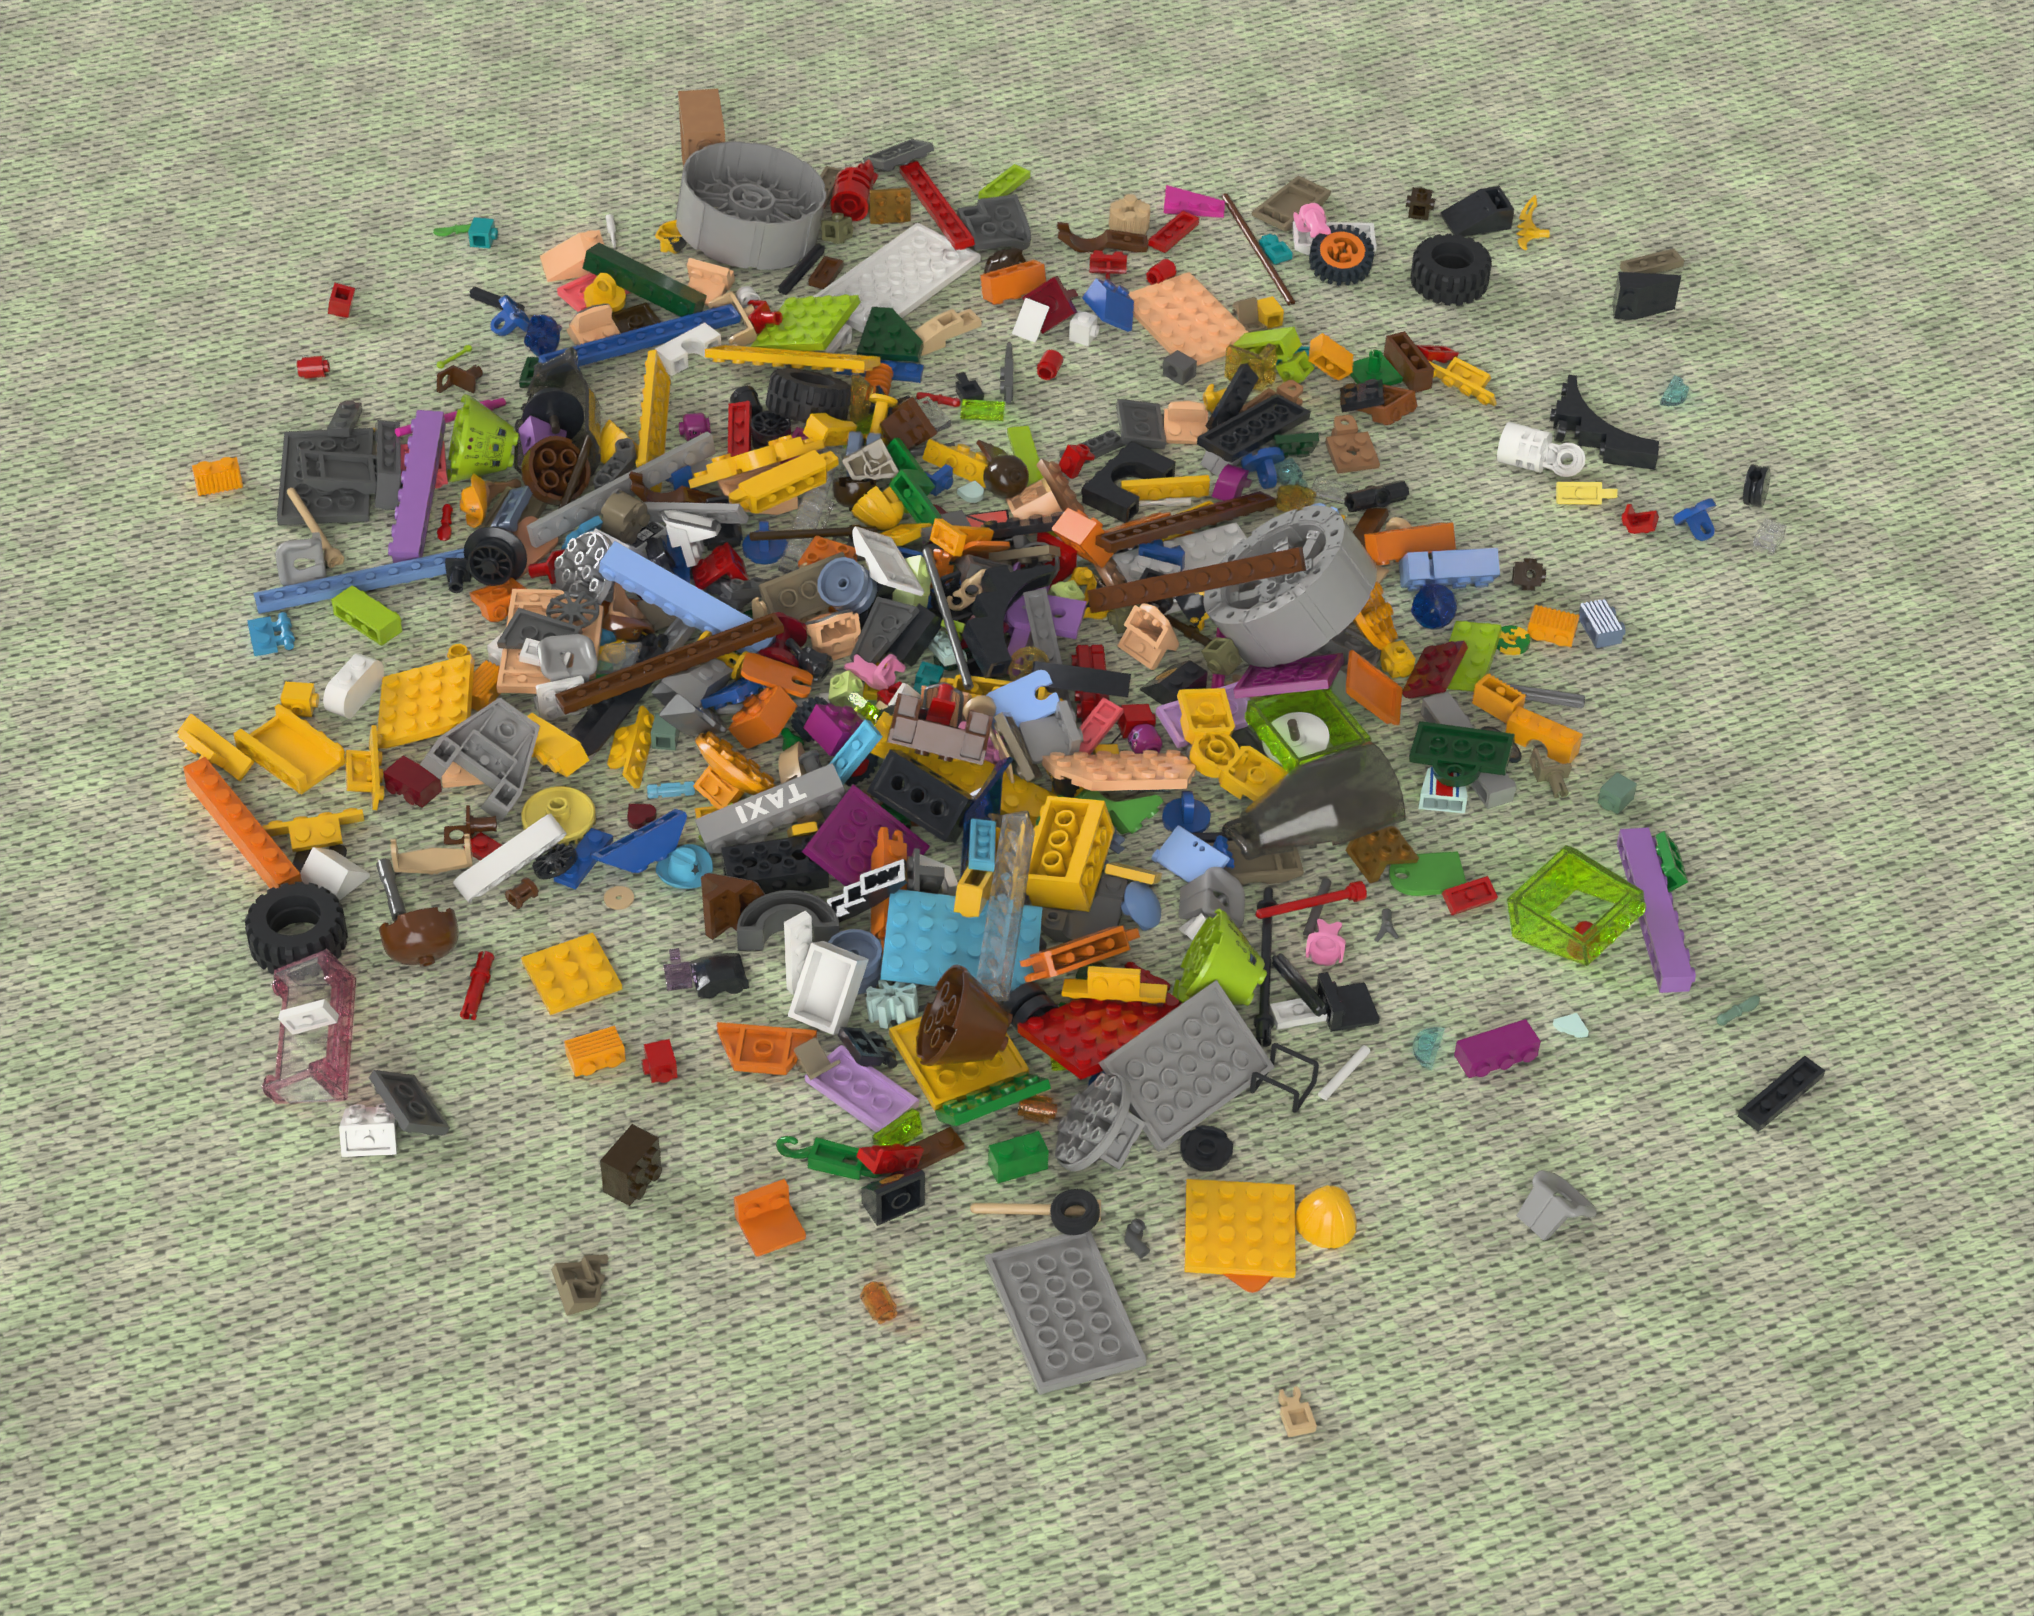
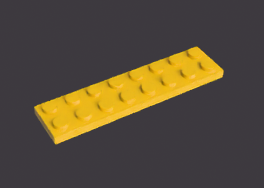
M719 345L705 349V358H713V362L732 360L734 364H744L745 361H752V365L772 363L773 367L791 365V368H804V366H811L812 370L831 368V371L836 372L852 369V373H865V371H872L873 367L880 366V357L734 345Z
M656 349L648 351L647 361H645V388L642 389L644 399L641 402V430L638 431L640 441L637 445V468L665 454L671 379ZM662 482L651 487V491L661 492Z
M885 711L875 724L876 729L883 737L870 753L885 759L890 749L900 750L969 794L982 788L987 793L992 812L1004 815L1028 811L1031 830L1033 831L1036 826V820L1040 816L1041 807L1045 805L1047 797H1057L1056 794L1034 783L1027 782L1025 779L1022 780L1015 774H1013L1015 783H1011L1005 769L984 760L983 765L954 758L952 762L938 759V754L929 752V756H923L914 753L915 749L889 743L887 738L893 717Z

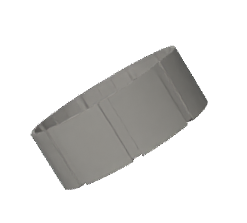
M741 141L708 145L700 151L694 152L684 164L676 210V225L681 236L688 244L696 250L700 249L703 251L705 256L721 263L746 269L757 267V270L789 267L799 263V260L803 259L817 244L826 199L825 184L812 166L782 149L760 143H745Z
M1306 506L1303 510L1297 511V509H1294L1267 521L1252 531V535L1246 540L1242 539L1220 562L1224 563L1302 547L1306 571L1205 591L1204 608L1206 613L1225 638L1232 639L1234 645L1239 650L1240 657L1246 663L1257 667H1274L1279 664L1284 665L1311 654L1330 642L1329 640L1340 634L1356 618L1370 598V593L1374 589L1377 577L1375 562L1342 516L1336 510L1327 506Z

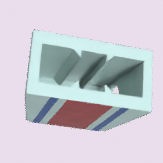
M1433 767L1428 768L1421 790L1419 809L1465 814L1467 804L1466 786H1446L1435 778ZM1459 773L1449 774V776L1451 777H1457L1460 775Z

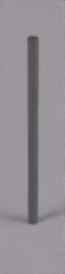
M925 548L922 550L923 557L964 688L970 690L974 685L930 548Z

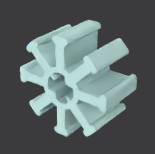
M879 980V989L872 988V986L867 988L866 1004L868 1019L871 1023L879 1020L880 1028L887 1029L891 1020H896L899 1025L906 1022V1017L915 1019L919 1016L917 989L914 983L906 986L904 982H896L893 986H889L887 980Z

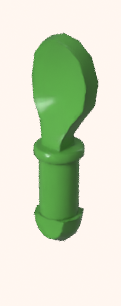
M471 223L435 228L433 234L444 237L453 232L456 234L467 233Z

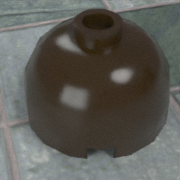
M1000 454L992 457L988 466L985 467L983 480L986 489L992 492L995 497L1013 498L1020 495L1026 488L1029 481V472L1022 459L1015 455Z
M850 476L839 477V482L833 479L834 497L841 506L849 507V511H852L853 506L858 503V500L864 497V494H867L869 490L877 486V480H852Z

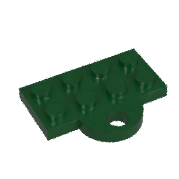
M1419 721L1409 755V762L1432 765L1435 778L1440 783L1450 787L1467 786L1475 782L1481 772L1505 776L1515 741V734ZM1450 773H1459V774H1460V775L1457 776V777H1451V776H1449Z

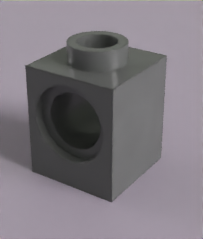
M1178 350L1168 355L1163 361V375L1182 386L1196 376L1197 361Z

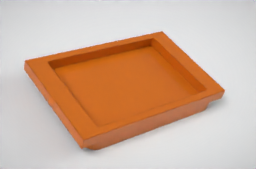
M1354 650L1349 651L1346 693L1386 724L1400 725L1403 688Z

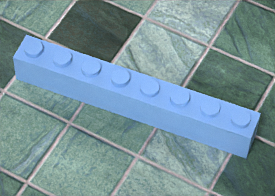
M614 541L600 561L599 573L605 579L615 581L626 591L634 592L641 596L645 602L659 606L666 614L680 618L689 627H695L702 632L708 630L712 632V635L753 620ZM776 636L736 651L741 654L745 651L757 653L759 650L775 643Z

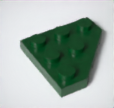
M872 307L856 353L857 355L878 356L880 360L919 362L924 345L920 337L893 308Z

